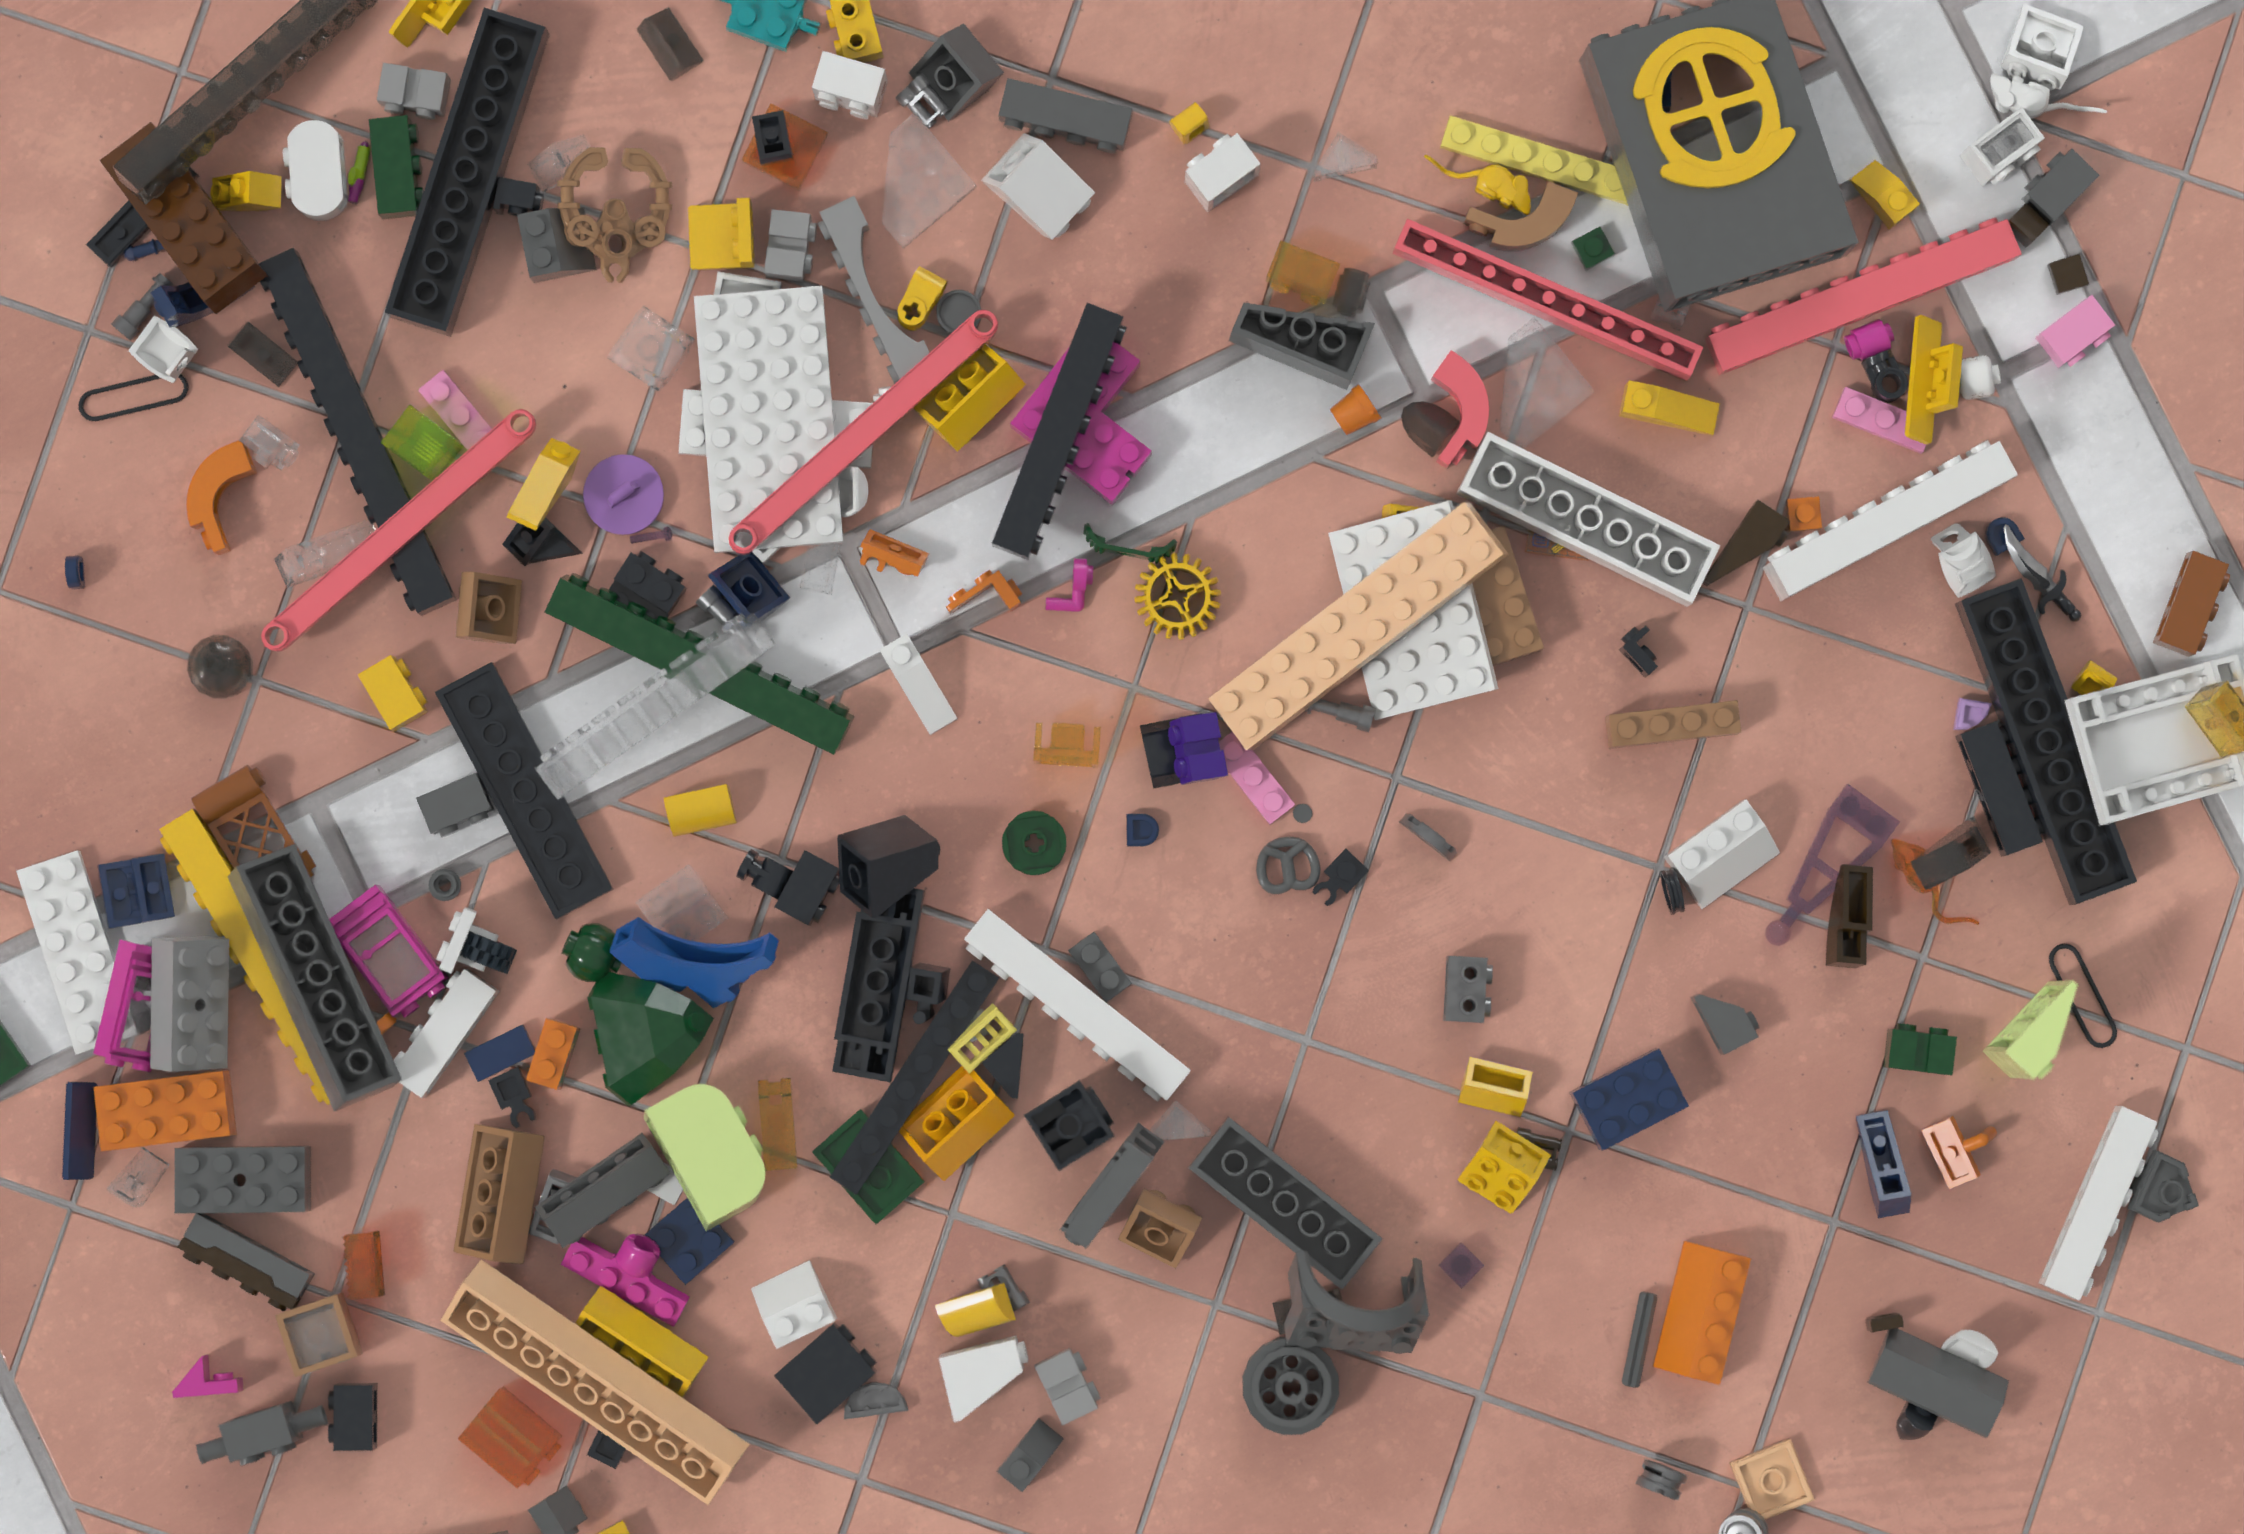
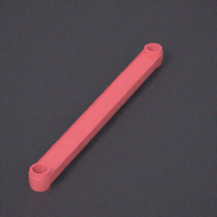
M979 310L972 314L732 529L729 534V544L732 550L738 554L745 555L759 547L986 344L997 332L998 322L995 315L987 310ZM979 318H987L991 321L992 328L988 332H979L975 328L974 323ZM740 532H748L753 537V540L749 546L742 548L735 544V536Z
M518 409L505 417L268 623L261 634L264 646L276 652L284 651L529 439L537 426L534 416L527 410ZM518 417H528L529 427L523 432H516L513 427L514 421ZM281 628L284 632V640L279 645H272L269 638L271 632Z

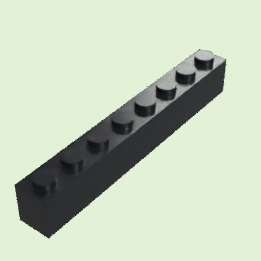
M1087 302L993 538V547L1028 561L1031 553L1034 555L1038 554L1044 537L1039 536L1043 523L1046 525L1050 524L1056 507L1051 506L1055 493L1062 494L1068 478L1063 476V472L1067 463L1073 465L1080 448L1075 445L1079 433L1085 435L1091 421V417L1086 414L1091 403L1097 405L1103 387L1098 385L1102 374L1109 375L1115 357L1110 355L1115 343L1121 345L1127 327L1122 325L1124 321L1123 316Z

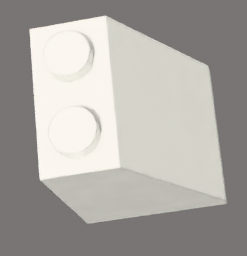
M1025 133L981 180L1040 234L1051 240L1055 237H1060L1067 231L1070 226L1069 221L1076 213H1082L1090 205V198L1095 193L1043 140Z
M1017 1335L940 1355L939 1362L954 1422L961 1421L1023 1372V1363H1027L1029 1359L1025 1342L1018 1343Z

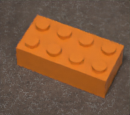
M217 1071L93 1087L101 1152L237 1135L230 1071Z

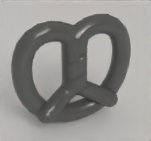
M1281 837L1266 844L1258 856L1256 865L1259 884L1266 892L1271 894H1282L1290 889H1310L1318 882L1321 869L1319 858L1313 847L1305 840L1297 837ZM1281 847H1292L1286 852L1278 850ZM1301 851L1306 854L1311 867L1310 876L1304 881L1296 879L1293 858ZM1269 856L1281 861L1283 883L1279 885H1274L1268 880L1266 863Z

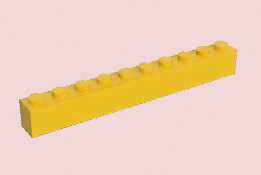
M191 809L159 829L163 835L160 838V842L169 855L174 853L180 863L176 868L186 883L191 881L196 889L193 896L202 910L207 908L213 917L210 924L219 937L224 935L226 939H229V956L236 965L241 963L247 974L243 976L246 984L253 993L258 991L264 1001L260 1003L263 1012L269 1020L274 1018L280 1027L277 1034L285 1047L291 1046L297 1055L293 1060L299 1071L303 1075L308 1073L314 1083L310 1086L314 1096L320 1103L325 1101L326 1105H331L228 879V875L234 868L208 825L203 821L196 809Z

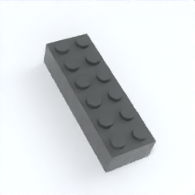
M1227 1117L1188 1167L1295 1253L1307 1251L1311 1266L1342 1290L1382 1240L1379 1235L1230 1117Z

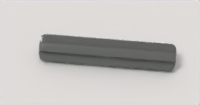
M1641 1292L1639 1294L1622 1377V1384L1628 1387L1638 1388L1640 1386L1657 1303V1295L1654 1293Z

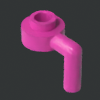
M1074 558L1072 599L1046 597L1045 610L1073 612L1083 610L1086 585H1092L1093 565H1087V559Z

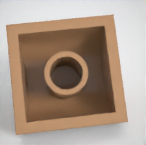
M462 572L456 620V638L516 644L522 580L478 572Z
M1144 1188L1118 1240L1176 1269L1194 1237L1202 1217L1195 1214V1211L1190 1206L1177 1205L1167 1200L1162 1192L1158 1190L1149 1191Z

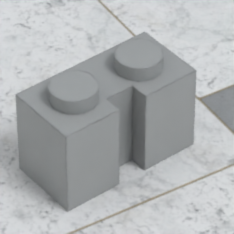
M383 63L377 101L381 106L385 107L384 111L403 114L404 110L416 112L417 117L434 120L435 115H445L451 79L444 72L411 69L407 66Z
M772 209L764 274L767 278L804 282L805 273L811 274L813 255L808 254L809 242H815L817 223H812V217L809 213Z
M1068 1348L1035 1364L1034 1367L1050 1397L1062 1426L1098 1409L1096 1401L1101 1399L1093 1381L1087 1383L1082 1374V1371L1087 1368L1079 1352L1073 1354L1071 1349Z

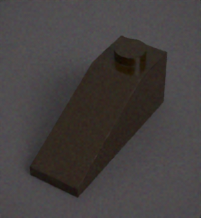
M1757 500L1754 502L1709 570L1702 584L1708 586L1766 553L1774 545L1780 547L1790 533L1786 529L1790 520L1761 501Z

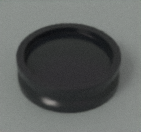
M1671 868L1669 871H1660L1661 884L1670 914L1674 915L1676 912H1685L1683 894L1675 869Z

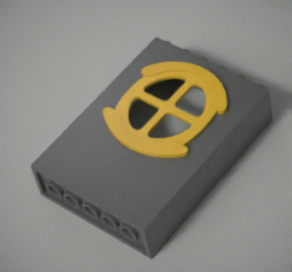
M1716 0L1712 2L1711 7L1701 9L1700 6H1694L1682 11L1681 16L1671 19L1669 15H1664L1652 20V25L1640 28L1639 24L1628 26L1622 29L1619 35L1610 37L1608 33L1601 34L1590 40L1591 43L1588 44L1579 60L1664 313L1846 257L1858 243L1775 0ZM1717 54L1734 61L1750 76L1754 84L1753 88L1724 98H1717L1713 93L1703 63V56ZM1684 61L1689 62L1692 66L1703 102L1698 106L1667 114L1662 108V93L1666 79L1677 64ZM1757 101L1762 107V122L1758 136L1747 151L1738 154L1732 148L1721 113L1726 109ZM1700 117H1707L1711 122L1720 148L1721 159L1718 161H1707L1690 154L1671 135V127Z

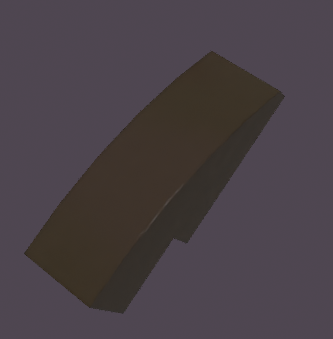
M1847 864L1840 866L1828 924L1826 966L1858 968L1866 965L1867 933L1872 931L1873 867Z

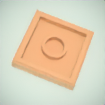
M1790 1438L1729 1462L1747 1508L1757 1511L1765 1520L1815 1500Z

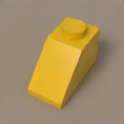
M1876 160L1872 161L1849 180L1889 230L1920 205L1904 183Z

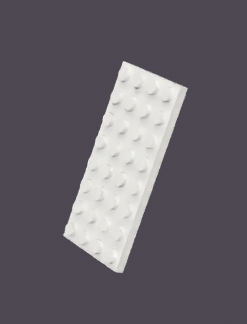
M822 286L694 296L715 553L735 552L729 544V534L732 529L835 438ZM838 476L755 550L843 543ZM740 532L735 536L734 542L739 547H747L752 543L753 537L748 532Z

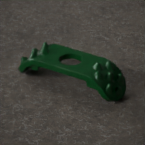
M1089 523L1084 524L1083 534L1086 535V542H1090V547H1094V551H1099L1100 554L1104 552L1145 559L1149 563L1155 562V564H1158L1162 556L1170 557L1171 551H1175L1178 543L1173 539L1164 547H1152L1150 552L1105 544L1104 537L1098 536L1092 531Z

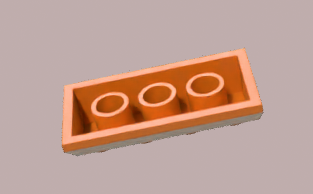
M1683 1241L1653 1367L1720 1385L1751 1258Z

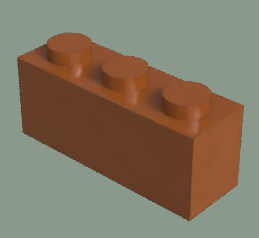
M2196 551L2186 553L2153 640L2154 644L2188 657L2195 655L2197 651H2202L2208 634L2204 633L2208 621L2212 622L2219 608V604L2215 603L2219 591L2224 592L2230 579V574L2226 573L2229 564Z

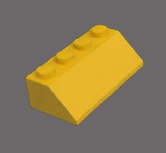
M602 1286L598 1288L575 1322L576 1325L603 1342L606 1346L682 1398L709 1358L698 1348L688 1344L669 1329L664 1328L646 1316L642 1311L637 1310Z

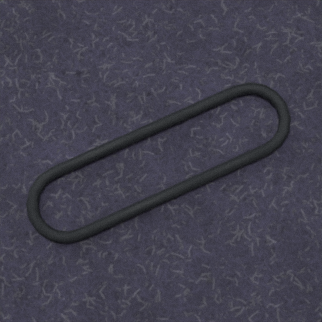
M182 374L179 375L178 378L182 381L184 389L177 398L97 417L89 416L84 411L83 404L88 396L161 379V377L153 375L90 390L80 398L79 411L89 421H101L177 403L187 395L188 382Z
M2070 944L2057 945L2049 954V964L2057 981L2063 980L2054 964V955L2060 949H2069L2075 954L2112 1028V1037L2109 1041L2105 1043L2095 1042L2091 1038L2074 1002H2072L2071 1009L2086 1039L2097 1048L2109 1047L2117 1037V1028L2080 953Z

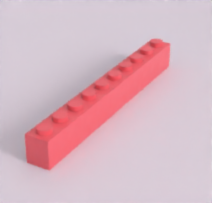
M1997 217L1980 223V230L1968 233L1967 229L1950 235V241L1938 245L1937 241L1930 242L1919 247L1921 253L1911 257L1908 256L1907 252L1889 259L1891 264L1879 269L1878 264L1869 266L1859 271L1860 277L1849 280L1848 276L1838 278L1830 282L1831 288L1819 292L1818 287L1801 293V300L1791 304L1788 299L1771 305L1772 311L1760 315L1758 311H1754L1740 318L1742 323L1730 327L1727 322L1710 329L1712 334L1705 341L1718 374L1722 375L2016 260L2022 253L2008 219L1998 222Z
M1410 219L1406 220L1392 253L1684 381L1691 377L1703 350V346Z

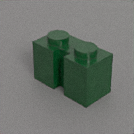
M1897 1023V1029L1887 1030L1883 1067L1953 1076L1957 1037L1948 1036L1949 1029L1929 1027V1033L1916 1032V1025Z

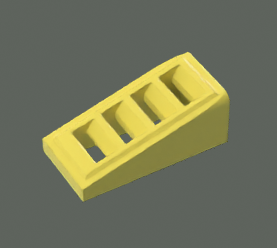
M992 1003L947 1050L970 1074L1012 1036L1017 1029ZM993 1019L1002 1027L998 1032L989 1024ZM985 1028L993 1037L989 1042L979 1032L981 1029ZM974 1036L984 1046L980 1051L970 1041ZM964 1045L975 1055L971 1061L960 1050Z

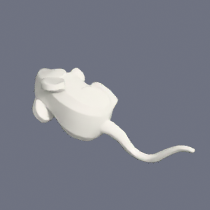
M1991 74L1990 77L1996 108L2001 113H2007L2009 110L2016 112L2021 107L2030 119L2036 118L2044 112L2062 108L2083 112L2107 113V110L2095 107L2076 106L2068 103L2048 104L2049 88L2035 82L2025 84L2024 79L2016 75L2012 81L1997 74Z

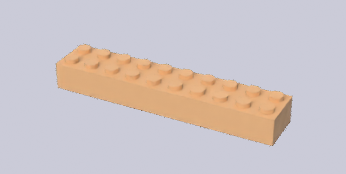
M1463 502L1208 699L1245 750H1254L1509 554L1472 504Z
M482 1259L462 1282L440 1320L707 1505L710 1504L750 1445Z

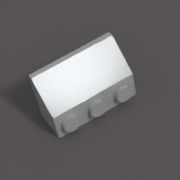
M1745 799L1664 856V859L1671 868L1675 869L1680 881L1699 907L1703 909L1777 856L1780 851L1766 825L1747 799Z

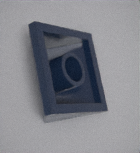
M753 552L738 555L708 575L751 629L790 599L789 595Z

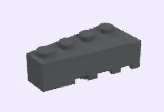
M1243 303L1229 341L1347 390L1375 323L1364 321L1359 323L1348 321L1345 318L1315 316L1314 313H1296L1282 308Z

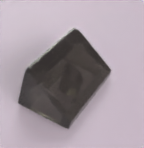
M669 7L645 18L638 26L637 31L670 81L679 78L703 62V58Z

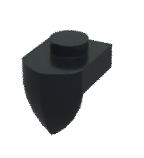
M1906 1401L1896 1423L1899 1438L1903 1440H1916L1926 1436L1933 1429L1938 1416Z

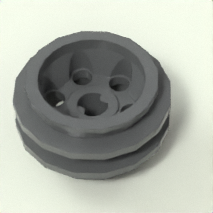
M1279 1337L1263 1344L1249 1358L1242 1376L1243 1398L1250 1414L1264 1428L1281 1435H1302L1320 1427L1333 1413L1339 1397V1375L1332 1359L1321 1348L1287 1346L1286 1337ZM1293 1355L1297 1357L1298 1364L1296 1367L1290 1368L1286 1365V1358ZM1267 1367H1274L1276 1369V1376L1274 1378L1268 1379L1264 1376V1370ZM1309 1369H1316L1318 1371L1319 1377L1315 1381L1307 1379L1306 1373ZM1293 1379L1300 1382V1389L1297 1393L1290 1392L1287 1395L1282 1391V1385L1285 1381L1292 1382ZM1267 1391L1275 1394V1400L1270 1404L1263 1400V1395ZM1313 1393L1317 1396L1318 1400L1315 1405H1308L1305 1402L1307 1394ZM1291 1404L1295 1406L1296 1413L1293 1416H1286L1283 1410L1286 1405Z

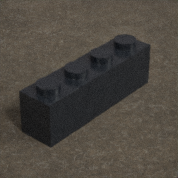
M1995 721L1955 736L2001 857L2042 843L2041 835H2044V829L2038 816L2033 817L2029 805L2033 804L2032 797L2026 786L2022 787L2018 775L2021 774V769L2016 757H2010L2006 746L2010 744L2004 726L1999 727L1998 722Z

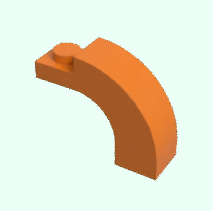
M242 440L227 444L210 454L196 470L188 488L186 509L190 527L195 530L204 527L205 531L201 532L203 542L207 550L212 549L218 555L231 551L218 513L221 496L232 483L257 473L247 443Z

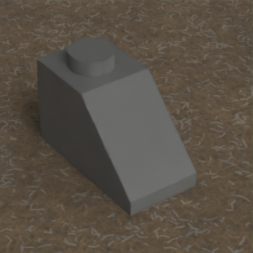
M1701 994L1690 997L1720 1055H1725L1758 1038L1755 1030L1759 1029V1025L1751 1011L1746 1013L1742 1007Z
M1038 1418L999 1466L997 1473L1023 1492L1064 1438Z

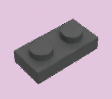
M1095 932L1068 950L1105 1002H1108L1132 984Z

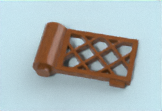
M246 765L191 798L197 812L208 825L233 868L240 865L238 857L241 848L259 852L257 858L262 857L263 853L270 854L275 852L264 849L268 831L283 836L285 840L284 848L295 844L310 878L315 875L312 871L313 868L317 867L307 850L302 853L265 794L262 786L266 784V781L257 767L251 769L249 765ZM260 802L263 803L268 812L265 826L248 822L250 809ZM245 812L243 820L235 818ZM271 819L278 829L270 827ZM228 821L242 824L238 842L226 840L218 827ZM246 825L264 830L260 848L242 844ZM229 845L236 846L235 854Z

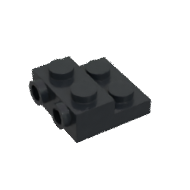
M640 551L638 556L631 552L614 577V582L609 590L618 594L616 600L627 606L630 601L642 605L647 609L645 614L654 619H657L658 616L668 618L687 589L681 584L684 578L669 568L665 573L654 567L657 561Z

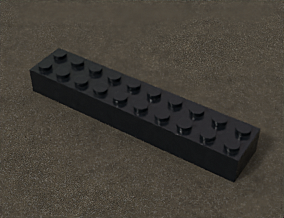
M484 7L385 309V313L390 318L449 337L452 336L493 210L498 178H503L550 35L545 26Z
M2022 578L1955 603L2000 725L2004 726L2010 741L2008 746L2012 756H2015L2021 769V774L2019 775L2023 785L2028 788L2033 801L2031 806L2035 817L2038 816L2044 829L2043 838L2068 904L2076 905L2136 883L2135 874L2115 822L2101 826L2099 824L2064 701L2068 698Z

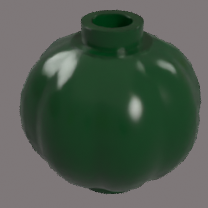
M599 923L582 925L579 932L571 930L561 954L568 956L565 964L570 973L575 978L585 982L599 981L611 971L617 973L622 962L610 953L615 933Z

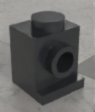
M498 178L493 209L497 214L503 215L504 209H508V214L513 216L542 210L544 194L540 193V188L536 183Z

